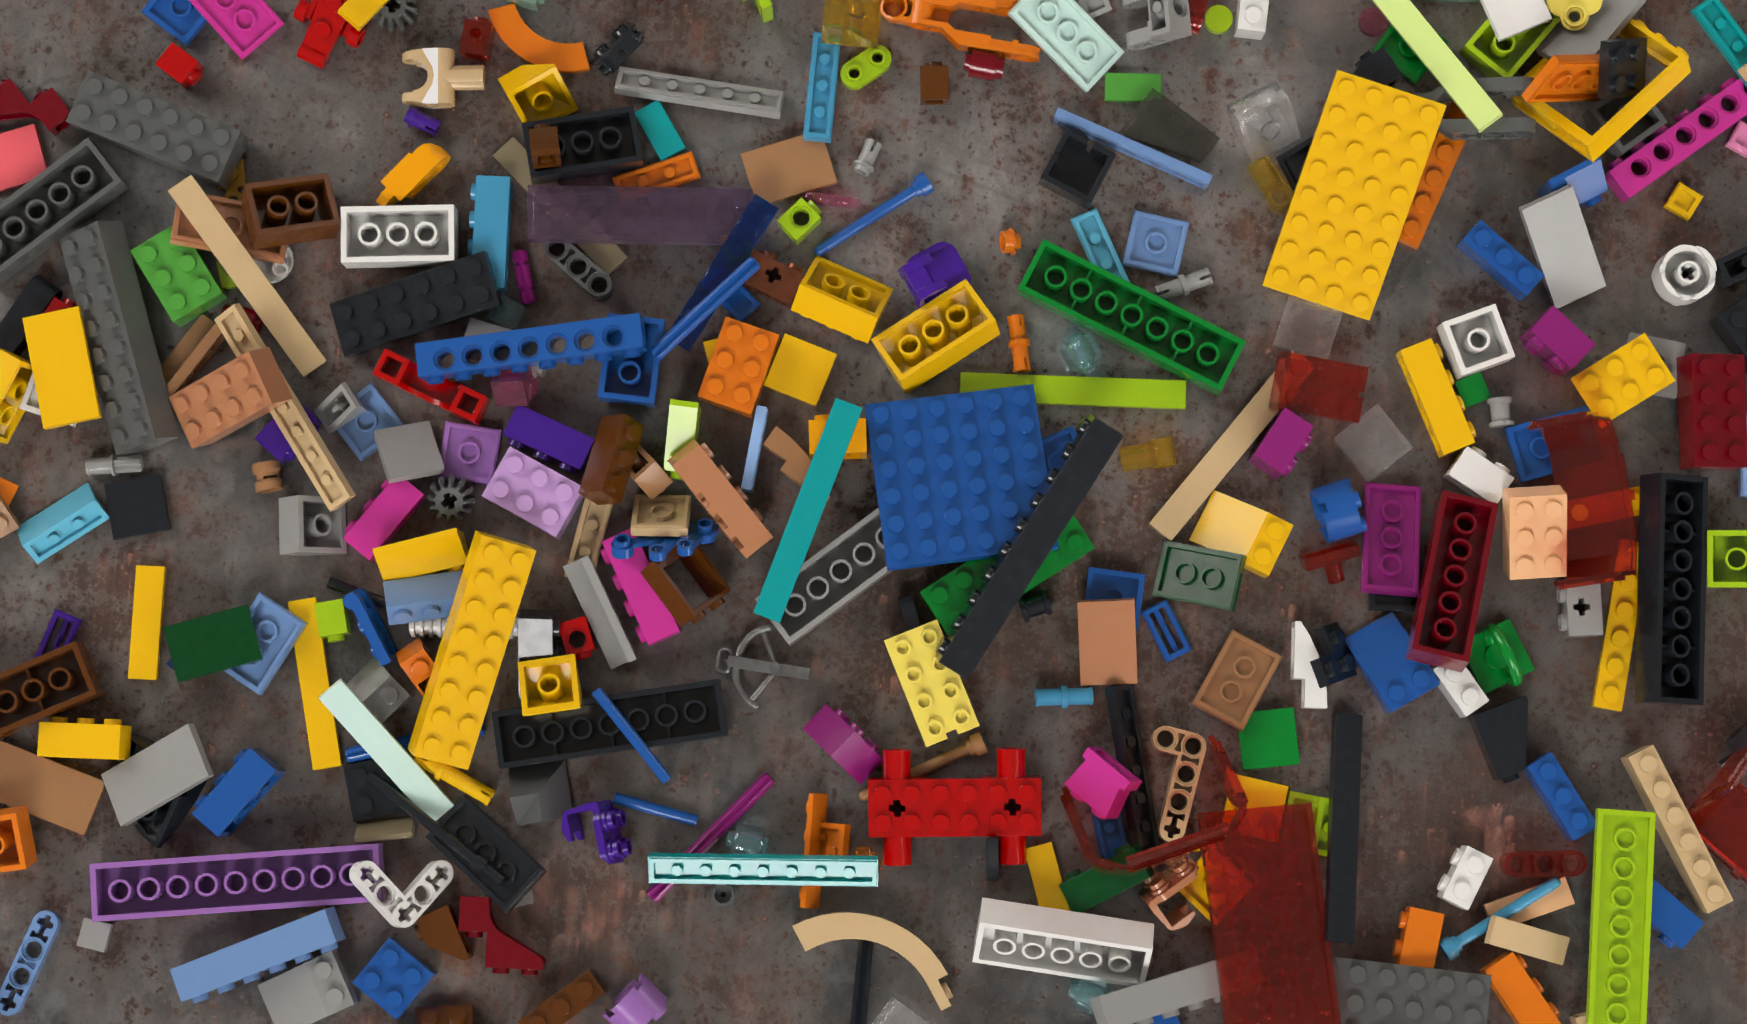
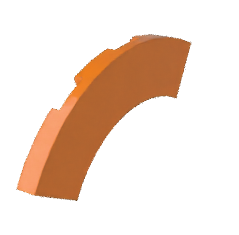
M515 3L488 10L490 19L502 41L531 65L555 64L559 73L590 71L583 42L572 44L557 43L537 35L524 23Z

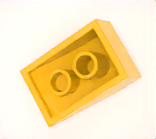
M1213 490L1188 541L1200 547L1243 554L1247 556L1244 568L1266 578L1270 575L1294 525L1269 512Z

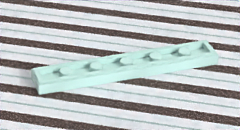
M341 678L319 696V700L412 803L435 821L454 806L449 797Z

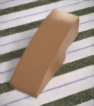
M776 426L763 446L785 462L780 469L781 473L802 487L811 460L790 436ZM830 496L828 497L826 504L830 502Z

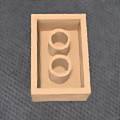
M1560 485L1502 488V570L1509 580L1567 577V494Z

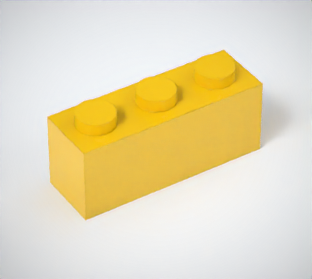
M50 717V722H39L37 756L127 760L130 758L132 726L122 725L121 719H104V724H95L94 718H77V723H68L67 717Z

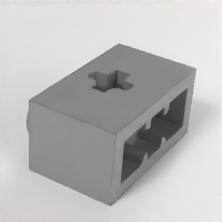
M1600 578L1565 579L1560 581V586L1556 588V599L1558 603H1561L1562 614L1558 615V629L1563 631V638L1603 635ZM1579 604L1583 606L1584 611L1574 610L1573 605Z

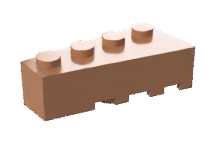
M693 439L667 461L733 545L747 559L773 538L762 524L766 520L756 508L751 510L746 504L749 498L739 486L734 489L728 480L732 477L721 464L717 467L711 459L715 455L705 443L699 445Z

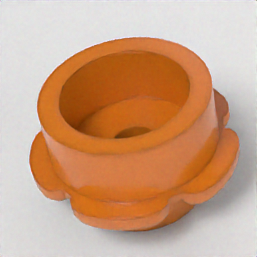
M1013 228L1000 232L999 246L1001 252L1010 253L1013 256L1016 250L1021 248L1020 234L1015 233Z

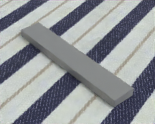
M619 66L614 87V94L773 119H780L785 96L784 91Z

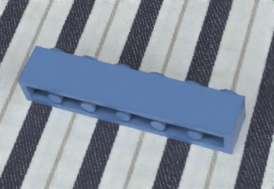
M333 906L172 968L170 972L181 1002L192 999L193 1004L209 999L208 993L216 989L219 994L234 989V982L243 979L244 984L260 979V972L269 969L270 974L286 969L285 962L294 959L296 964L313 958L311 952L320 949L321 953L324 954L339 948L337 942L346 939Z

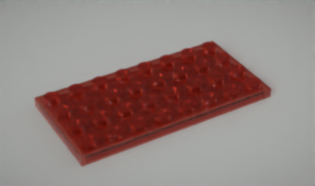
M1302 803L1198 813L1197 819L1223 1024H1341L1330 942L1324 941L1325 900L1312 804Z

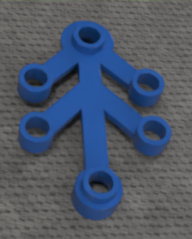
M700 519L697 522L690 521L688 537L642 536L631 539L627 534H619L611 542V554L616 559H628L634 555V548L651 545L649 547V559L654 562H660L666 559V555L677 544L678 555L684 557L691 556L694 553V549L700 543L709 544L716 540L719 534V525L710 519Z

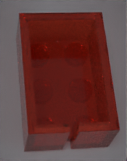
M1280 352L1277 357L1269 408L1280 411L1287 408L1296 414L1349 424L1359 423L1363 398L1358 397V395L1365 392L1369 367L1298 353Z

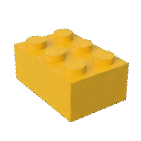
M1645 333L1570 378L1600 426H1603L1676 381Z

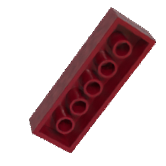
M1444 490L1438 497L1435 504L1405 659L1461 673L1469 663L1498 503Z

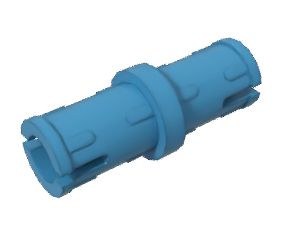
M1067 685L1060 686L1059 689L1035 688V706L1060 705L1061 708H1067L1068 705H1093V688H1067Z

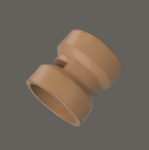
M279 460L263 461L251 465L252 473L257 479L255 483L257 494L271 493L284 489L283 480L279 477V471L281 470Z

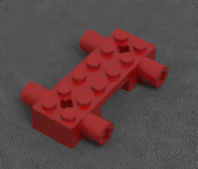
M1021 747L997 748V775H982V778L911 777V749H883L882 777H868L869 838L883 837V865L907 866L912 864V837L998 836L999 864H1026V836H1042L1041 777L1039 775H1026V748ZM1009 799H1014L1015 803L1019 804V807L1015 808L1014 812H1009L1008 808H1004L1005 803L1009 804ZM894 800H900V804L905 806L904 810L901 809L900 813H894L893 809H889V805H893Z

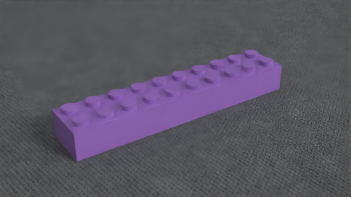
M383 843L89 864L92 922L369 902L368 899L350 880V868L359 861H372L385 874ZM360 869L362 872L360 878L370 880L366 875L368 869ZM385 886L380 887L377 892L379 901H386Z

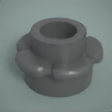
M714 884L710 888L709 895L712 897L711 902L715 907L730 908L735 903L734 900L738 896V891L731 884ZM725 892L726 897H721V893Z

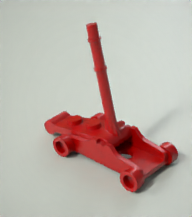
M300 0L293 17L302 23H306L308 20L311 22L303 43L298 49L297 58L320 69H324L340 36L346 38L347 45L355 49L360 47L365 38L366 29L362 28L358 31L338 14V9L347 0H312V2Z

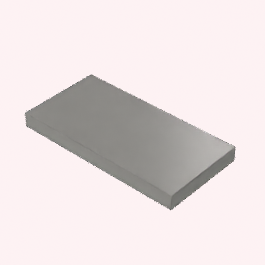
M1603 0L1600 10L1589 16L1586 26L1578 31L1567 30L1559 21L1536 48L1537 54L1548 60L1553 55L1600 54L1601 41L1615 39L1647 0ZM1573 12L1569 14V19L1572 22H1577L1579 15Z
M1568 184L1518 208L1538 268L1545 275L1542 279L1551 306L1554 305L1558 309L1606 286L1573 186Z
M188 723L104 772L101 776L120 826H128L213 777L214 774L195 725Z

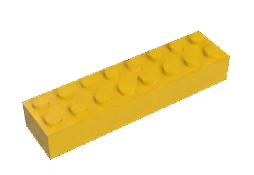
M475 530L407 748L413 756L465 770L469 769L536 554V550L531 546Z

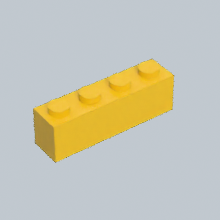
M1432 338L1400 350L1396 357L1438 457L1441 458L1474 444V437H1476L1474 426L1465 419L1463 400L1459 395H1455L1452 388L1454 379L1449 369H1444L1441 362L1443 353L1438 343L1434 344Z

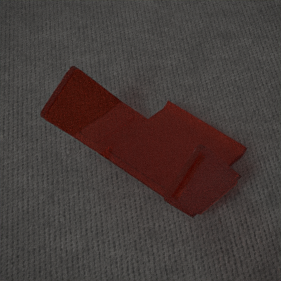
M1214 735L1208 736L1215 771L1234 810L1230 821L1125 857L1126 865L1095 855L1068 787H1062L1063 795L1060 796L1068 827L1083 863H1088L1090 868L1097 872L1111 876L1113 874L1120 876L1126 874L1128 877L1224 843L1231 832L1234 833L1247 814L1248 798L1221 741H1216Z

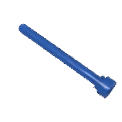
M921 172L913 177L914 181L910 183V187L816 245L814 253L818 256L825 254L913 197L929 195L934 191L933 186L926 175Z

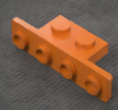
M809 793L806 803L807 823L803 836L805 842L804 855L849 854L851 825L826 823L828 794ZM801 886L799 890L801 908L819 909L821 886Z

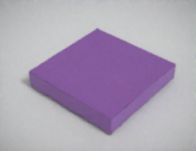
M446 421L440 453L445 470L443 474H438L437 477L439 478L443 475L446 479H449L451 474H455L458 481L464 477L467 479L466 482L488 485L497 468L503 430Z

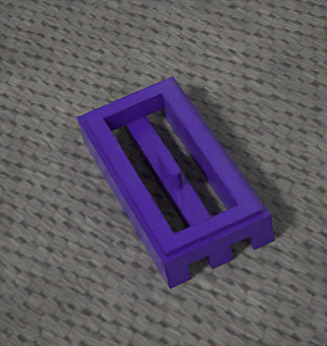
M55 609L34 658L44 654L60 617L64 621L51 651L59 648L70 621L73 624L64 646L74 642L83 620Z

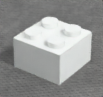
M1496 304L1442 322L1436 327L1456 380L1506 363L1516 357Z

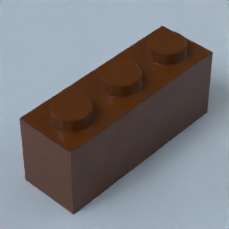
M626 414L602 416L578 492L579 494L597 505L618 504L622 502L645 426Z
M591 968L518 1022L519 1024H564L607 993L608 990Z

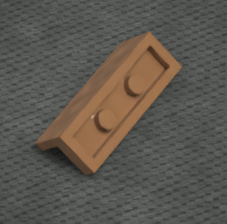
M204 314L200 315L161 365L169 396L189 386L226 340L217 324Z

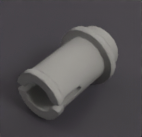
M867 138L865 140L858 160L853 162V170L863 176H869L870 173L874 172L873 165L882 148L879 142L873 145L875 141L873 139Z

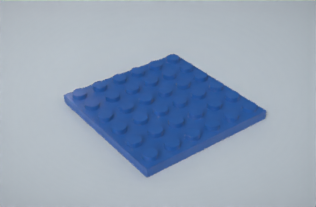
M1033 384L865 404L864 409L887 571L1000 557L997 555L999 548L1005 540L1010 541L1015 533L1013 530L1015 523L1021 515L1025 517L1031 507L1028 505L1032 496L1037 491L1041 493L1046 485L1044 479L1047 475ZM1058 540L1054 544L1051 551L1058 550Z

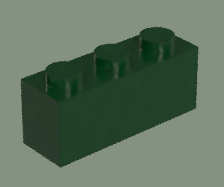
M1129 842L1113 850L1116 855L1108 859L1102 855L1089 862L1090 868L1081 872L1078 867L1065 874L1066 880L1059 884V887L1071 910L1082 913L1152 877L1155 872L1140 844L1137 843L1130 846Z

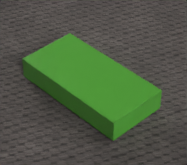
M1105 73L1104 102L1160 104L1161 74Z

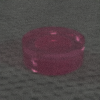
M1377 7L1365 9L1358 19L1360 31L1369 37L1380 35L1387 26V19Z

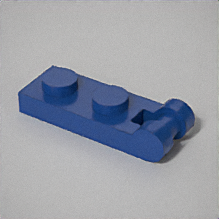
M357 588L345 595L343 603L346 608L353 610L356 615L358 628L363 635H366L371 645L370 650L373 657L379 661L381 666L397 658L395 653L398 649L369 592L364 588Z

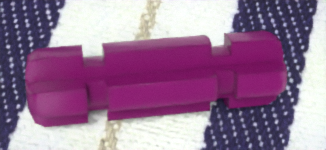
M523 249L512 252L513 263L516 264L514 269L518 289L521 290L519 293L520 301L523 305L533 304L536 302L535 291L532 290L534 285L529 264H527L529 262L528 253Z

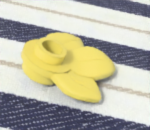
M1546 0V5L1552 14L1560 17L1564 28L1570 31H1578L1586 26L1589 16L1600 10L1603 0ZM1577 13L1579 20L1572 22L1569 19V14Z

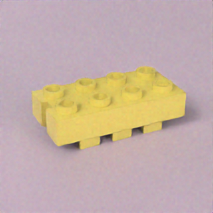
M937 619L884 640L926 747L948 739L946 733L955 729L957 734H961L980 726L960 675L939 663L936 658L938 654L935 651L936 647L944 637Z

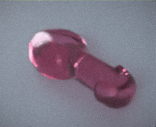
M806 192L805 196L807 201L811 200L816 205L858 209L861 205L860 199L817 192Z

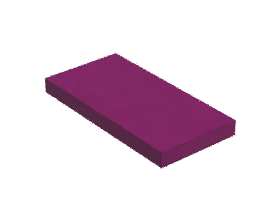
M1364 483L1363 517L1367 530L1362 532L1360 593L1408 597L1418 596L1422 487Z

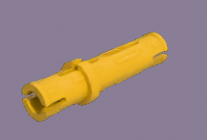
M419 757L414 759L422 769L433 774L434 779L438 781L442 779L484 803L486 806H488L491 801L490 799L493 798L496 792L495 789L488 787L453 766L427 759L423 760V758Z

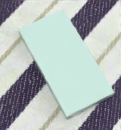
M1019 0L1007 13L1084 92H1088L1125 52L1075 0Z

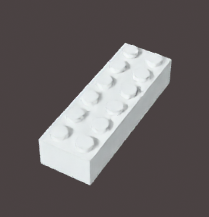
M982 897L972 962L1132 986L1146 980L1153 951L1154 924Z

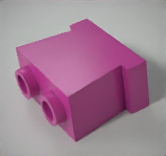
M1088 747L1082 755L1086 760L1069 777L1064 785L1071 790L1070 794L1080 802H1086L1092 807L1091 812L1098 818L1103 820L1118 818L1130 791H1136L1142 781L1101 747Z

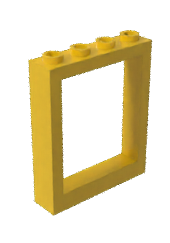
M1631 19L1618 36L1621 38L1646 37L1647 55L1666 68L1593 136L1545 102H1526L1522 96H1512L1514 106L1530 118L1535 119L1538 124L1591 162H1594L1691 73L1687 52L1679 46L1674 47L1668 43L1662 34H1655L1650 31L1639 19ZM1543 58L1524 76L1535 78L1549 60Z

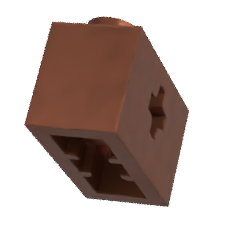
M754 250L751 257L759 263L760 268L742 286L791 309L798 287L805 276L802 274L803 269L790 262L784 265L776 261L778 257L769 251L762 250L760 253ZM775 271L778 272L781 280H774L773 283H770L768 274L773 275Z

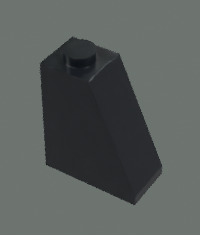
M1526 695L1468 717L1494 781L1502 779L1504 784L1520 778L1519 772L1526 770L1528 699Z

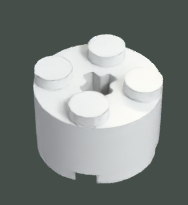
M1687 244L1674 247L1655 264L1651 274L1654 288L1662 299L1674 306L1694 303L1708 294L1714 287L1717 271L1716 262L1712 255L1702 247ZM1684 271L1688 274L1685 279L1681 275Z

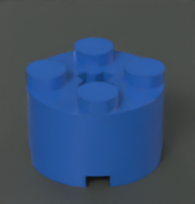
M1348 478L1310 490L1313 512L1316 520L1319 519L1322 526L1319 529L1327 543L1335 542L1367 530L1365 519L1362 514L1359 515L1357 509L1362 507L1357 491H1353Z

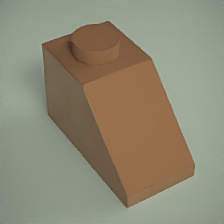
M639 445L630 477L653 500L664 492L673 481Z

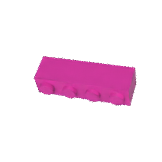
M631 528L628 529V530H626V531H624V532L619 533V534H627V535H629V536L631 537V539L638 537V536H631ZM615 536L602 541L604 549L600 550L605 564L607 566L612 564L616 574L611 577L618 592L624 590L628 600L623 603L629 616L635 615L639 623L635 630L641 643L647 641L651 647L681 633L674 617L640 573L650 564L643 547L634 548V555L628 559H616L611 554V542Z

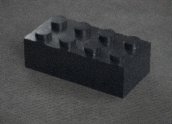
M634 106L522 123L532 185L643 167ZM549 123L551 127L557 126L562 166L533 169L529 129H534L535 125Z

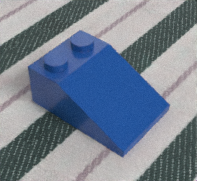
M1393 612L1388 613L1345 638L1348 651L1385 714L1397 710L1440 685L1428 664L1405 659L1410 636Z

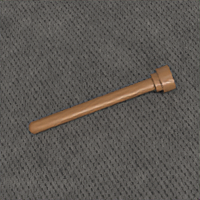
M980 732L970 735V739L965 741L966 744L911 768V777L923 776L970 754L971 756L977 755L979 757L988 753ZM868 788L859 792L860 800H868Z

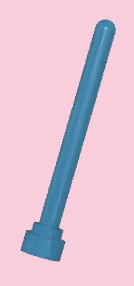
M1558 877L1550 878L1492 915L1505 919L1510 918L1561 885V880ZM1491 916L1457 937L1454 935L1450 938L1446 936L1439 940L1438 946L1449 962L1460 956L1459 952L1463 950L1462 947L1487 932Z

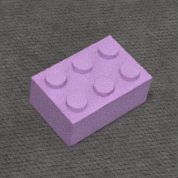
M512 447L508 448L482 494V497L558 540L561 539L584 496L578 493L581 485Z

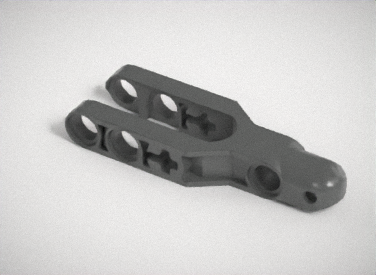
M1519 76L1474 79L1488 96H1506L1507 99H1512V96H1521L1535 78ZM1439 86L1431 93H1412L1439 103L1452 100L1442 86ZM1528 117L1499 118L1479 133L1469 119L1442 118L1438 132L1450 140L1525 139L1535 136L1534 128L1536 121Z

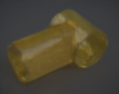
M1268 155L1254 161L1247 167V171L1263 195L1267 208L1274 213L1284 212L1288 209L1293 192L1291 187L1283 181ZM1280 192L1285 195L1286 201L1277 203L1272 199L1271 195Z
M1172 436L1152 439L1145 444L1119 448V458L1123 473L1152 467L1153 469H1162L1178 465Z

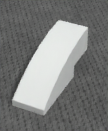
M1294 621L1291 623L1290 680H1301V708L1326 709L1327 688H1319L1310 661L1319 658L1318 652L1302 622Z

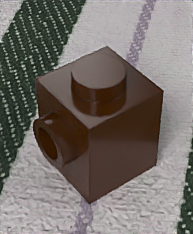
M933 61L925 63V66H920V105H948V65H942L941 62Z

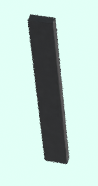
M1341 712L1332 714L1324 941L1353 944L1355 943L1363 715Z

